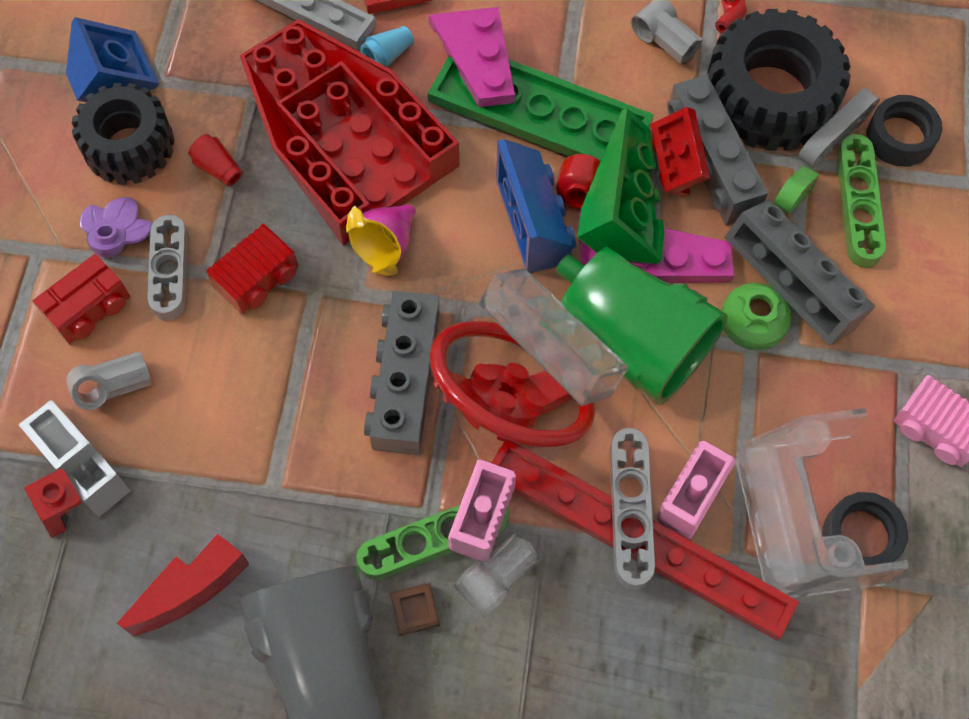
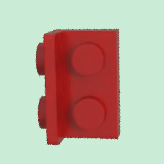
M685 107L651 123L653 149L657 154L660 166V183L666 193L684 198L690 195V187L710 179L696 110Z

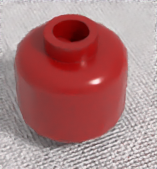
M575 154L562 162L557 178L556 190L557 195H561L565 204L574 209L582 208L601 162L600 160L588 154Z

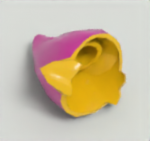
M412 205L381 207L364 213L361 212V209L354 206L349 212L346 233L349 232L350 243L356 254L366 264L373 267L372 273L384 276L398 274L396 264L406 254L410 239L411 223L416 213Z

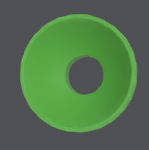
M748 283L735 288L727 296L721 309L728 316L724 328L727 336L734 343L750 350H765L778 345L786 336L791 323L789 304L773 287L762 283ZM754 299H762L770 305L771 313L767 316H758L750 310L749 303Z

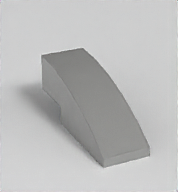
M52 400L19 424L21 429L56 470L63 469L66 472L79 497L98 518L131 491Z

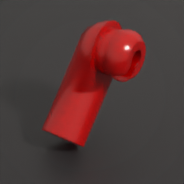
M721 0L724 14L715 22V27L719 33L727 30L729 25L735 20L745 17L747 13L745 0Z

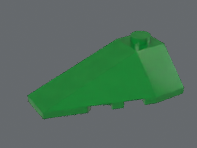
M628 108L620 113L582 205L577 237L596 253L607 246L627 261L658 264L662 262L665 230L663 220L656 218L655 203L660 201V194L658 189L653 188L650 171L656 168L651 130Z

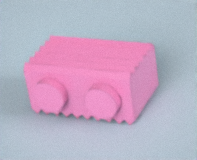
M927 375L914 390L893 422L900 426V431L907 438L913 441H923L935 449L934 453L941 461L950 465L957 464L962 468L969 462V402L967 399L962 398L960 394H955L952 389H948L946 385L941 384L939 380H934L932 376Z
M706 441L698 442L697 447L662 503L656 516L657 522L691 540L735 465V458Z
M477 460L448 536L450 550L482 562L490 559L495 539L498 537V530L501 529V522L504 521L509 501L512 499V492L515 490L516 475L514 471L483 460Z

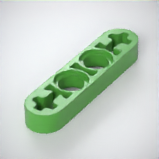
M852 134L844 138L837 151L847 253L853 264L869 268L879 262L886 250L884 223L873 144L863 135ZM851 148L855 149L856 153L861 155L857 162V166H853L855 163V154L853 151H849ZM856 177L861 178L867 183L868 189L863 191L856 190L851 186L849 180ZM862 209L869 212L872 221L869 223L858 221L854 217L853 211ZM866 234H869L866 238L867 248L873 250L872 254H867L865 248H860Z
M460 505L366 541L358 549L356 556L359 570L368 579L382 580L454 552L449 549V540L443 536L441 528L448 520H455ZM509 506L504 515V521L501 522V529L498 530V534L504 531L508 525ZM410 535H420L426 540V548L422 553L411 555L405 552L403 542ZM396 542L397 553L402 561L395 563L394 555H390L382 559L383 567L375 569L373 564H364L370 560V552L377 550L379 556L386 555L392 552L389 544Z

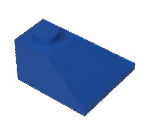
M77 17L71 22L66 75L77 101L87 102L85 97L88 94H97L99 92L98 88L106 86L107 89L112 88L113 83H122L123 87H127L129 83L137 84L139 90L143 87L153 90L159 85L136 31Z

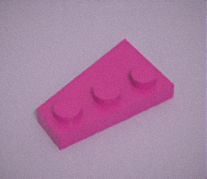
M492 7L429 15V25L434 33L437 32L448 57L451 56L458 67L459 75L478 107L514 103L515 93L499 8Z

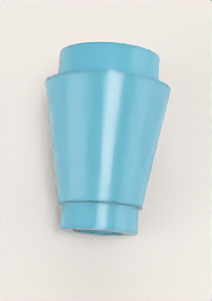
M401 26L400 28L367 37L360 50L365 56L388 67L414 44V38L406 26Z

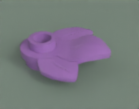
M130 197L117 198L109 202L105 209L89 205L84 209L80 218L81 229L88 234L87 242L90 249L98 256L104 258L120 254L125 244L139 243L145 240L150 235L153 224L150 221L138 219V204Z

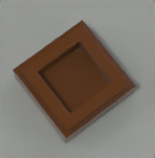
M431 583L390 593L399 636L441 626Z

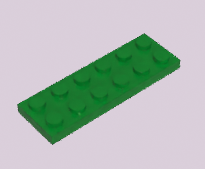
M451 56L446 59L427 93L428 102L561 154L567 156L588 154L600 161L622 110L628 108L649 128L654 114L510 59L508 61L515 93L514 103L478 107L460 77L459 69Z

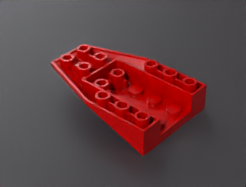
M297 19L239 55L274 153L343 246L350 242L349 232L346 233L348 214L354 206L361 209L362 213L381 207L402 206L460 166L459 142L391 69L302 20Z

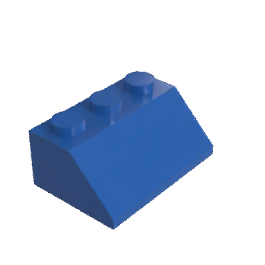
M506 139L497 141L496 182L526 273L530 274L557 267L560 261L566 255H571L572 249L576 248V239L572 227L565 226L563 220L565 208L560 194H554L552 185H554L552 168L550 164L544 165L538 150Z

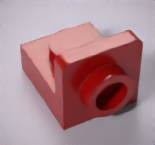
M59 469L24 487L49 536L53 538L66 531L60 517L81 505L82 502L66 472L63 469Z

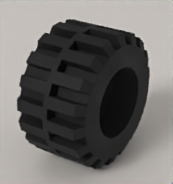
M113 83L112 88L107 89L106 86L98 88L99 92L97 94H88L85 97L87 102L85 104L79 103L76 108L78 115L72 117L71 123L74 127L72 135L87 165L96 176L101 175L104 181L110 183L116 179L117 183L121 185H126L127 180H133L135 184L142 182L141 178L146 175L150 179L156 175L155 169H163L166 166L165 158H171L173 153L171 145H174V136L164 108L156 95L152 96L151 91L145 87L139 90L137 84L129 83L127 87H123L122 83ZM138 128L129 137L120 140H110L120 130Z

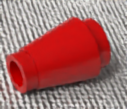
M207 133L203 134L193 142L188 150V155L192 158L193 165L228 187L234 185L243 174V170L239 168L218 137H211Z

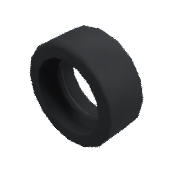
M896 95L885 99L877 106L866 134L873 144L875 155L882 161L894 166L910 167L922 163L932 153L942 133V121L936 109L924 99L913 95ZM890 118H904L912 121L923 133V142L905 144L895 140L886 131L884 121Z
M857 492L844 497L828 513L822 527L823 544L829 557L840 568L858 575H873L887 569L904 553L908 541L907 522L900 509L888 498L873 492ZM865 511L874 515L883 523L888 533V543L886 549L881 554L865 557L854 552L845 543L841 534V525L843 519L849 513Z

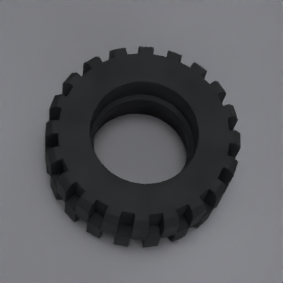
M778 8L767 9L764 14L756 11L747 14L744 20L742 18L735 20L719 36L713 49L707 75L739 137L745 140V145L753 148L756 145L765 146L764 150L776 151L778 147H783L784 150L797 149L800 142L802 145H805L838 112L850 84L851 75L849 70L851 66L847 54H843L845 48L838 38L834 40L832 38L833 31L826 25L823 27L818 25L816 18L809 15L805 18L797 15L798 11L789 9L786 13L778 12ZM759 67H774L784 70L793 75L802 84L804 90L791 94L769 91L758 85L750 77L748 71Z

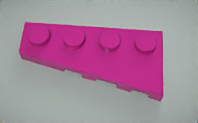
M579 210L578 223L580 220L581 210ZM664 228L662 262L650 264L628 261L667 283L731 282L734 276L731 244L728 241ZM579 239L580 262L586 265L597 253Z

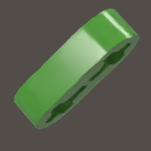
M803 165L787 180L773 204L790 215L809 195L820 174Z

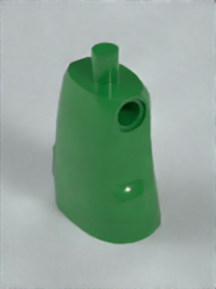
M607 246L600 250L586 265L568 254L560 261L556 268V273L571 283L561 300L559 309L586 329L613 359L618 375H622L636 390L641 389L658 405L668 401L685 384L711 351L725 328L728 318L727 314L708 303V298L689 288L688 284L667 283L631 264Z

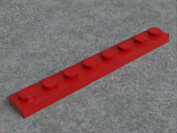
M503 442L491 463L514 471L516 475L514 492L614 549L611 496L514 442ZM626 518L621 523L622 532L630 538H638L644 533L643 524L636 518ZM653 520L654 572L772 639L778 641L782 637L799 603L798 600ZM621 546V549H622L623 551L626 550V549H630V548H625V547ZM645 546L639 547L640 549L646 550ZM639 548L631 549V559L636 562Z

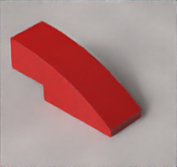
M217 533L189 566L175 556L117 624L133 637L159 629L207 603L226 588L249 563L243 553Z

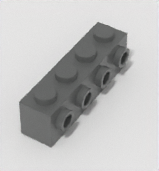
M706 74L674 84L670 101L667 102V109L669 115L685 107L696 110L710 179L704 181L711 195L714 207L719 212L725 226L734 224L742 212L765 202L768 191Z
M770 200L742 212L724 237L829 346L854 331L876 307L866 297L865 293L855 286L838 269L837 265L828 259L811 242V239L801 232L785 216L784 212Z
M393 291L391 305L384 304L382 327L387 328L385 340H378L376 350V362L381 363L379 376L373 375L370 388V398L376 400L374 412H367L364 426V435L370 436L373 450L420 455L432 373L429 357L430 349L437 337L440 316L438 295Z

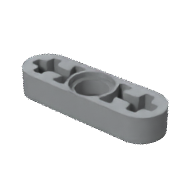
M863 88L806 142L799 153V157L812 168L818 166L842 143L845 137L849 136L869 117L878 105L880 98L867 88Z
M164 215L157 218L153 222L150 231L147 301L154 315L164 321L177 319L186 308L188 233L183 221L175 215ZM168 229L175 230V233L171 235V245L173 248H168L164 238L168 234ZM166 260H175L178 262V268L175 272L169 275H163L158 272L161 263ZM164 286L169 287V292L173 300L169 301L168 307H162L160 303L165 301L166 290Z

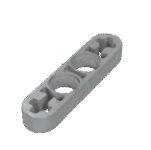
M625 428L615 434L610 446L614 571L620 585L627 589L638 590L648 585L655 570L649 447L647 438L642 432L633 428ZM628 440L631 441L632 447L639 449L634 452L632 467L625 468L627 462L626 451L618 448L623 447L624 441ZM626 478L636 479L642 486V493L637 497H627L620 491L619 483ZM631 517L640 520L644 526L643 535L638 538L626 536L621 529L623 520ZM621 546H623V547H625V548H630V549H626V550L623 551V550L621 549ZM645 546L646 550L640 549L639 547ZM639 548L637 552L638 566L645 567L646 571L640 573L638 579L632 578L631 571H624L623 568L629 565L631 549Z

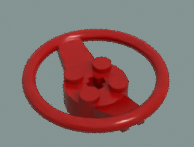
M466 321L447 327L438 334L432 343L429 357L432 374L435 378L434 386L443 392L445 403L453 404L477 430L481 426L498 435L497 440L517 442L535 447L568 445L580 440L590 430L595 417V403L587 382L563 355L540 339L503 324L487 321ZM476 336L490 337L520 346L543 359L554 369L529 375L527 369L518 363H509L507 366L480 363L475 366L468 379L449 371L446 353L449 346L459 339ZM573 398H577L579 415L572 425L559 430L533 429L541 415L550 412Z

